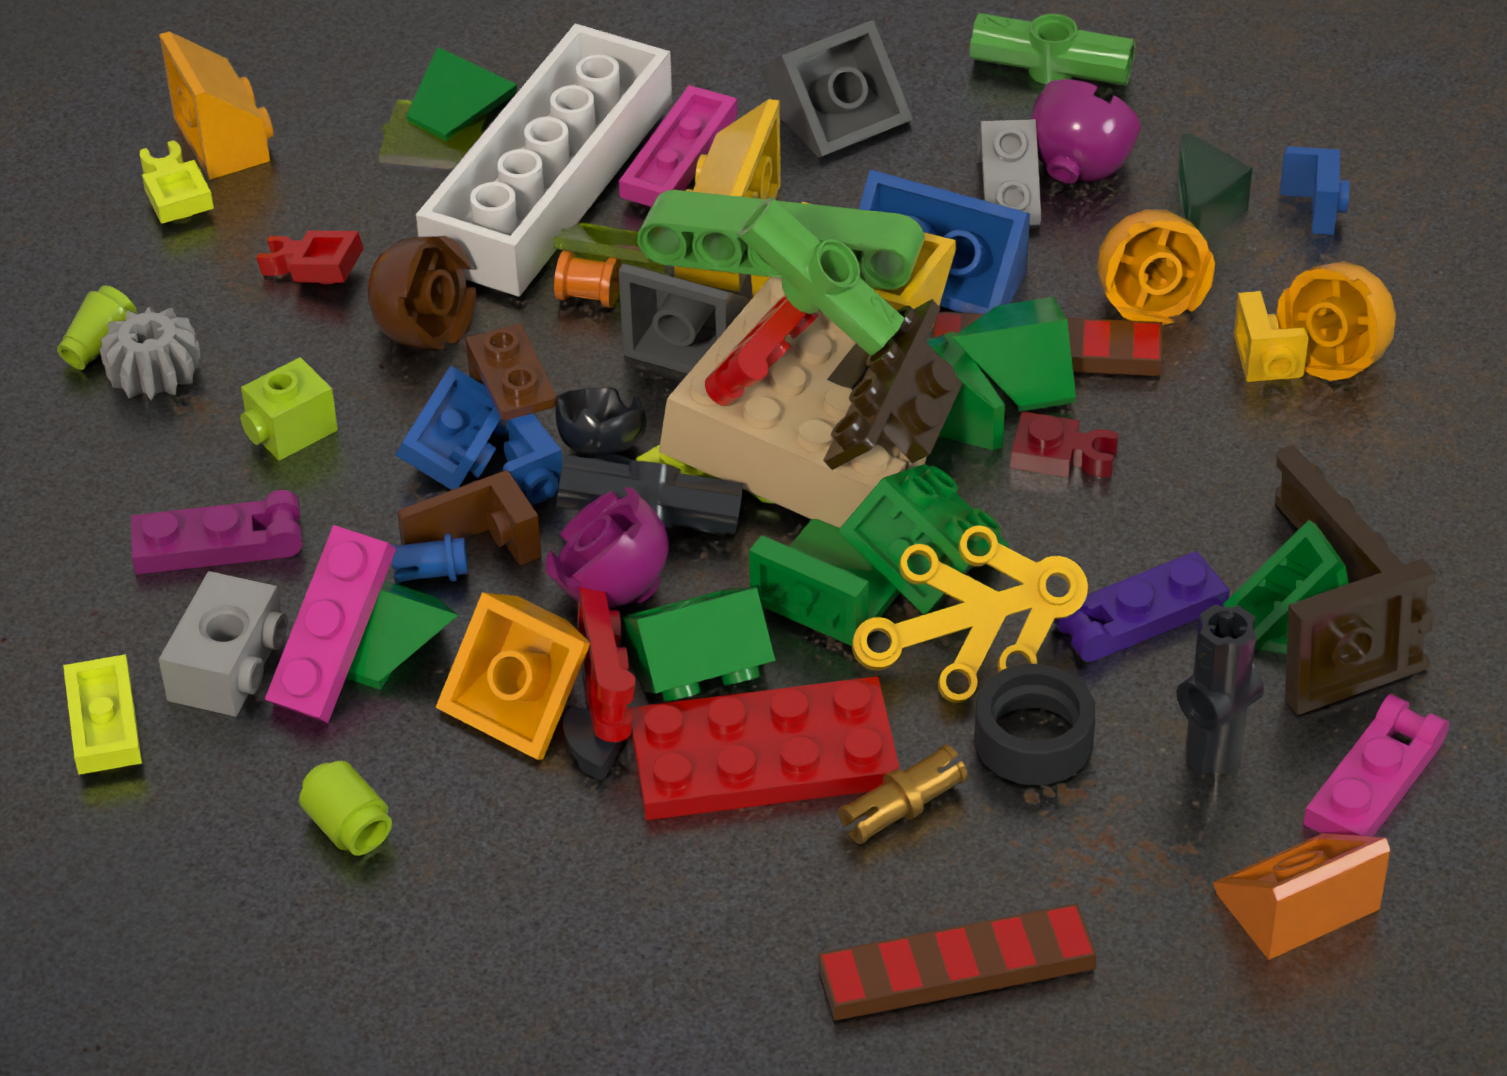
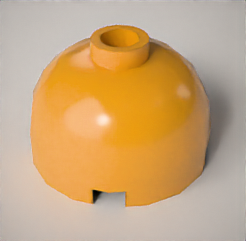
M1145 209L1126 216L1109 231L1099 248L1097 272L1104 295L1124 318L1130 321L1162 322V326L1174 322L1173 319L1168 317L1180 315L1186 309L1192 312L1201 305L1212 286L1215 269L1213 254L1208 248L1207 241L1190 221L1168 210Z
M1344 261L1314 266L1295 277L1296 279L1293 280L1290 288L1285 289L1278 300L1276 315L1279 329H1306L1308 335L1306 363L1309 365L1305 366V371L1312 376L1329 381L1351 378L1378 361L1393 340L1396 311L1392 295L1383 281L1363 266Z

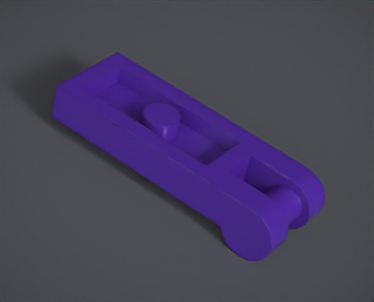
M1194 551L1087 594L1083 605L1077 612L1066 618L1054 619L1053 623L1062 633L1071 634L1073 637L1071 641L1072 647L1084 661L1091 662L1199 618L1200 614L1215 604L1224 607L1223 604L1229 599L1230 589L1199 552Z

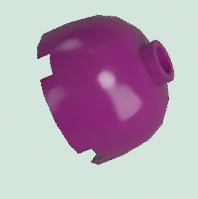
M1071 79L1050 81L1036 99L1030 120L1036 119L1038 159L1053 178L1064 183L1103 180L1123 167L1134 149L1141 131V124L1136 113L1115 95H1113L1109 104L1103 99L1093 96L1097 86Z
M632 487L625 488L627 496L621 499L610 491L584 507L559 534L567 542L561 550L559 557L551 549L548 553L545 572L567 595L577 602L579 601V588L583 587L591 590L605 591L609 609L620 608L632 602L640 603L645 601L660 585V575L668 555V537L665 525L655 510Z

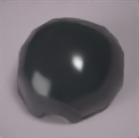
M611 387L584 388L566 391L556 396L555 414L560 438L566 446L576 452L594 457V455H617L639 441L645 433L647 425L646 415L638 396L633 397L630 407L624 405L618 390Z

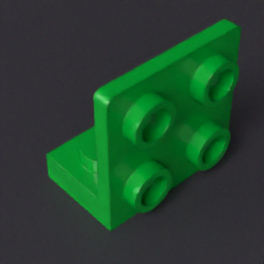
M922 464L883 477L839 528L838 532L921 613L926 615L934 612L948 595L925 583L919 585L912 584L903 578L899 569V563L907 548L915 544L927 545L935 551L939 562L966 575L971 568L975 567L966 563L959 554V541L967 529L973 526L987 527L994 532L999 544L1007 548L1009 544L999 535L1001 527L992 516L982 509H972L956 493L958 491L957 484L948 474L937 467H928ZM972 536L967 540V548L972 555L980 557L989 553V543L985 538ZM914 554L907 560L909 570L916 575L926 574L930 570V562L924 555Z
M812 519L790 546L761 535L749 550L750 587H757L761 606L852 646V640L857 628L868 619L881 617L900 593L887 578L838 532V527L824 521Z

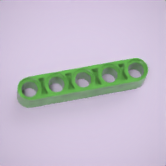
M667 190L659 194L655 199L638 232L637 243L639 249L648 259L655 263L782 278L781 274L737 236L743 223L767 199ZM777 201L819 241L823 242L824 240L834 239L847 245L859 262L860 278L871 288L884 290L898 289L909 281L925 239L923 229L909 216L898 213Z

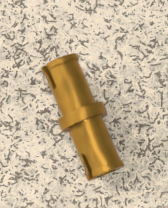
M943 745L938 748V751L905 771L897 768L885 774L883 784L852 803L840 807L838 813L844 828L864 815L868 816L867 819L858 823L856 828L849 831L848 835L856 843L863 844L869 837L902 817L910 820L923 813V805L956 784L966 781L968 775L963 761L942 773L938 772V770L947 766L950 763L949 761L956 758L958 753L951 746Z

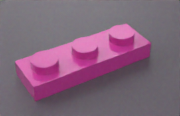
M688 85L619 180L620 198L652 207L659 194L667 190L684 191L696 174L700 155H708L716 134L732 124L737 117V98Z
M333 525L265 700L285 709L329 723L395 554V547L387 542Z

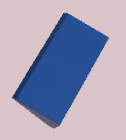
M869 171L859 209L906 215L915 220L923 229V232L955 240L956 250L939 305L940 307L961 313L986 314L997 305L1009 304L1027 275L1030 213L878 171Z

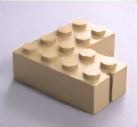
M770 277L667 398L659 452L721 480L743 483L742 489L810 519H819L840 528L883 477L925 464L926 457L912 464L882 431L876 445L870 451L834 470H831L825 464L823 459L833 441L831 432L836 424L845 417L851 405L849 401V395L853 391L851 388L866 370V361L869 354L821 311L817 312L819 316L796 338L792 339L789 335L784 338L791 347L768 368L765 378L752 387H745L742 396L728 406L718 405L710 399L705 389L707 376L770 308L785 295L782 289V278Z

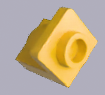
M1261 291L1238 293L1234 339L1246 381L1302 377L1305 371L1308 347L1306 329H1279L1276 315L1267 314Z

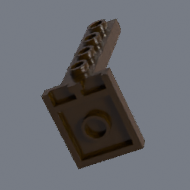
M1294 445L1280 449L1276 454V466L1282 472L1281 486L1275 491V504L1298 530L1308 520L1316 523L1345 564L1349 582L1347 585L1288 605L1285 701L1297 715L1429 669L1430 659L1423 652L1424 633L1432 631L1433 611L1426 605L1427 587L1435 583L1436 573L1423 559L1404 565L1388 548L1383 536L1378 532H1373L1356 513L1353 504L1347 498H1342L1325 480L1322 471L1317 465L1311 464Z

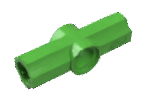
M978 13L970 41V57L980 61L1027 68L1031 78L1043 84H1047L1052 80L1078 77L1127 86L1131 76L1136 42L1130 38L1077 30L1076 23L1068 16L1061 14L1041 15L1030 22Z
M769 197L760 204L738 231L737 236L782 275V289L786 298L795 308L808 314L819 311L823 312L870 356L882 349L887 341L899 330L905 318L860 278L859 262L851 249L838 240L828 239L823 242L819 241L772 197Z

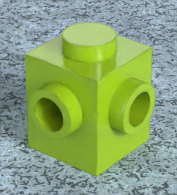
M301 357L241 387L245 412L240 415L243 429L255 445L262 443L278 461L338 431L332 388Z

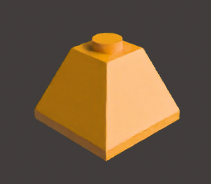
M482 592L436 708L537 760H543L590 642L568 620L519 596Z

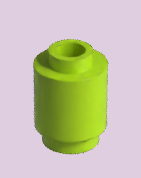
M348 762L322 763L313 768L305 777L299 796V804L339 849L349 850L353 855L357 856L364 855L377 848L386 839L392 828V819L387 815L388 806Z

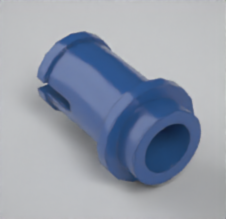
M451 533L445 534V540L392 545L396 548L392 559V569H395L393 575L396 584L404 581L449 576L450 581L455 582L457 581V575L468 574L464 538L453 539Z

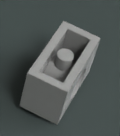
M208 571L158 659L167 701L235 717L238 715L248 694H255L259 689L263 678L264 664L273 649L278 650L286 636L288 620L287 615L281 612L277 586Z

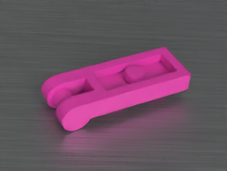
M1393 694L1388 695L1381 704L1376 718L1306 807L1303 825L1321 834L1373 837L1441 747L1449 729V721L1433 713H1429L1424 717L1409 710V702ZM1399 732L1413 739V741L1408 746L1393 739L1394 736Z

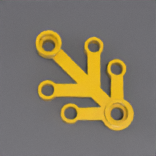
M973 526L964 532L959 541L958 549L961 558L972 566L987 564L1022 584L997 592L939 562L935 551L924 544L912 545L904 551L900 559L899 569L903 578L912 584L919 585L925 583L962 603L897 624L881 617L868 619L857 628L852 640L853 654L856 660L865 668L884 670L898 660L904 648L971 628L954 663L943 670L938 680L939 692L946 700L953 703L964 702L973 695L977 688L976 673L1005 617L1031 609L1016 644L1007 647L1000 655L997 663L998 672L1007 668L1006 659L1014 653L1023 655L1027 659L1028 664H1037L1036 654L1054 619L1071 616L1079 610L1086 599L1088 592L1087 578L1077 563L1062 556H1050L1036 563L999 544L996 535L989 528ZM972 536L985 538L989 543V553L980 557L972 555L967 548V540ZM914 554L924 555L930 562V570L923 575L912 573L907 565L908 558ZM1052 576L1062 577L1068 585L1067 594L1063 597L1050 595L1046 589V580ZM875 631L885 633L890 639V648L883 653L873 652L867 645V636ZM953 672L963 673L969 680L968 691L963 694L951 692L946 685L947 676Z

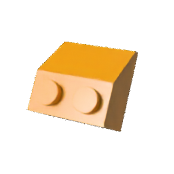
M170 31L159 34L174 120L208 179H215L270 162L267 139L274 137L273 126L265 107L257 108L255 106L254 93L247 77L239 78L228 59Z

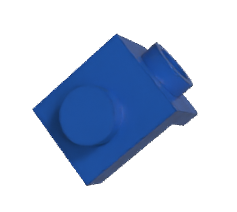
M1286 147L1283 154L1280 193L1285 196L1312 197V233L1334 235L1336 214L1347 213L1350 180L1340 179V150Z

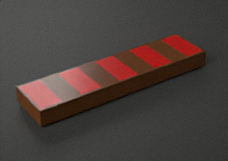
M939 312L932 328L931 339L953 331L957 334L984 314ZM1067 318L1073 372L1161 376L1162 322Z
M1075 903L818 953V968L834 1021L1094 970L1096 969L1097 954L1079 905Z

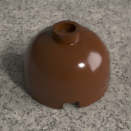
M447 236L411 237L399 240L379 255L369 278L368 302L375 323L385 335L406 347L416 349H444L443 345L447 340L450 343H457L463 338L472 320L476 298L475 287H466V277L463 269H472L468 256L459 243Z

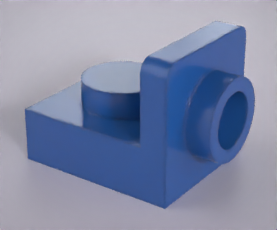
M533 413L507 420L509 441L504 443V451L508 462L504 465L503 471H509L531 506L558 495L563 465L561 448Z

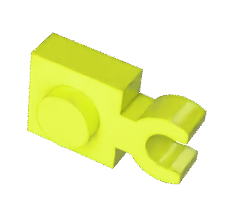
M174 140L167 142L169 155L164 158L152 157L147 148L140 150L145 192L161 224L214 209L211 191L195 160L183 163L181 147Z

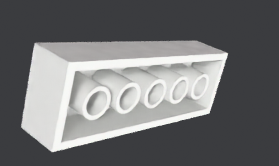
M574 24L416 214L418 237L447 236L456 241L468 256L472 269H463L466 280L520 297L672 103L670 51Z

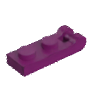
M277 490L268 494L262 501L131 515L132 561L135 575L294 556L302 548V530L296 523L300 518L299 499L293 492Z

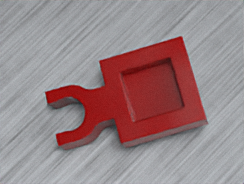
M308 230L303 240H291L286 236H269L267 243L271 253H259L256 259L262 276H280L291 272L294 282L345 283L364 247L358 231Z

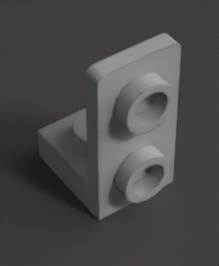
M1036 119L981 121L977 138L978 163H982L984 201L1030 213L1029 228H1038L1041 223Z

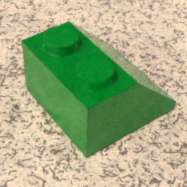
M729 587L620 617L621 642L627 649L629 660L643 691L650 693L662 692L664 701L677 700L701 692L699 681L722 676L724 685L754 679L760 676L758 665L775 661L757 587Z

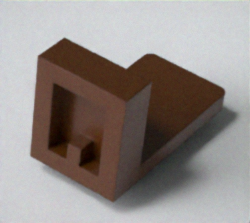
M521 323L466 337L469 377L486 387L502 420H510L556 406V393Z
M508 470L400 509L397 513L401 545L445 540V534L451 533L453 539H465L490 530L496 544L499 547L507 545L519 565L542 557L538 515Z

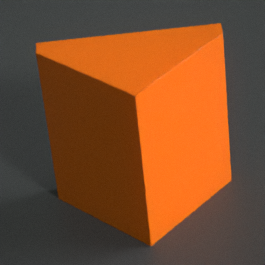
M1322 833L1213 882L1218 897L1266 958L1270 960L1380 910L1390 848L1387 839L1383 837Z

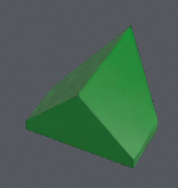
M437 47L407 112V124L444 143H448L516 94L517 84Z
M1055 297L997 305L952 336V339L1017 404L1018 412L1076 402L1068 323Z
M953 331L926 340L934 351L952 366L956 376L963 382L939 436L989 450L1002 448L1005 404L977 363L952 339V336L956 333Z
M1308 520L1223 605L1224 607L1239 605L1255 617V649L1287 655L1288 605L1349 584L1346 567L1316 523Z
M384 581L346 679L381 690L397 666L454 620L458 614L437 597Z

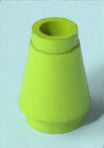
M104 285L97 292H89L65 333L62 342L57 346L58 354L70 366L83 370L89 363L101 355V338L105 337L108 333V323L124 321L126 311L137 314L134 304L122 292L111 286Z

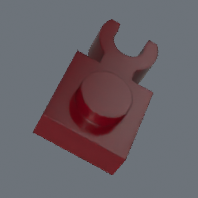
M1022 412L1011 450L1010 469L1069 477L1071 466L1082 467L1086 473L1095 477H1111L1113 457L1117 455L1119 434L1107 429L1080 433V420Z

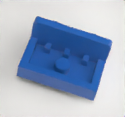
M450 366L403 440L395 456L449 489L454 490L459 488L468 472L479 478L496 450V447L488 443L487 440L492 433L502 439L508 430V421L500 418L483 384L455 367Z

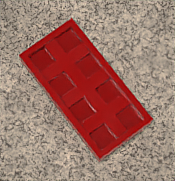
M878 676L628 708L633 714L631 736L646 820L870 792L883 784L885 774L894 769H900Z

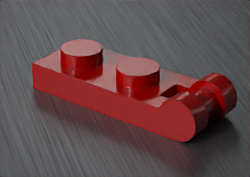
M785 295L782 296L707 376L705 389L710 399L718 405L728 406L742 396L745 387H752L765 378L768 368L791 347L784 338L787 335L792 339L796 338L819 316L818 313L808 314L801 312L789 302Z
M580 587L577 630L590 642L582 663V671L593 731L598 738L604 741L620 742L631 735L633 714L627 708V704L631 703L634 699L636 679L628 671L626 647H619L621 640L619 610H609L605 591Z

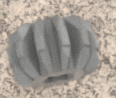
M149 305L144 313L135 314L126 311L125 320L108 323V333L105 337L101 338L102 347L100 348V353L107 378L111 381L113 388L124 389L128 398L146 393L152 401L157 393L164 391L175 395L178 384L187 385L193 383V373L195 369L200 367L199 359L201 354L194 328L190 325L189 318L177 317L173 308L155 313Z

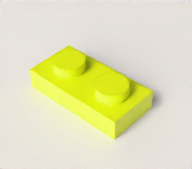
M126 654L63 665L74 759L78 775L141 764L142 758Z

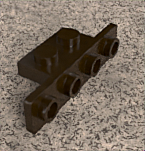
M933 299L915 309H912L911 306L899 309L897 312L905 318L899 330L887 341L882 349L868 357L866 364L869 368L862 382L849 395L851 405L845 417L836 424L831 432L833 441L823 459L831 470L870 451L876 445L882 431L912 464L930 455L963 383L956 376L952 366L945 359L941 358L926 342L930 329L940 311V307Z

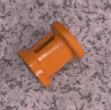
M563 250L557 262L554 278V295L556 300L567 301L570 296L600 300L603 307L613 308L620 290L619 269L621 268V260L609 257L606 262L576 258L574 252Z

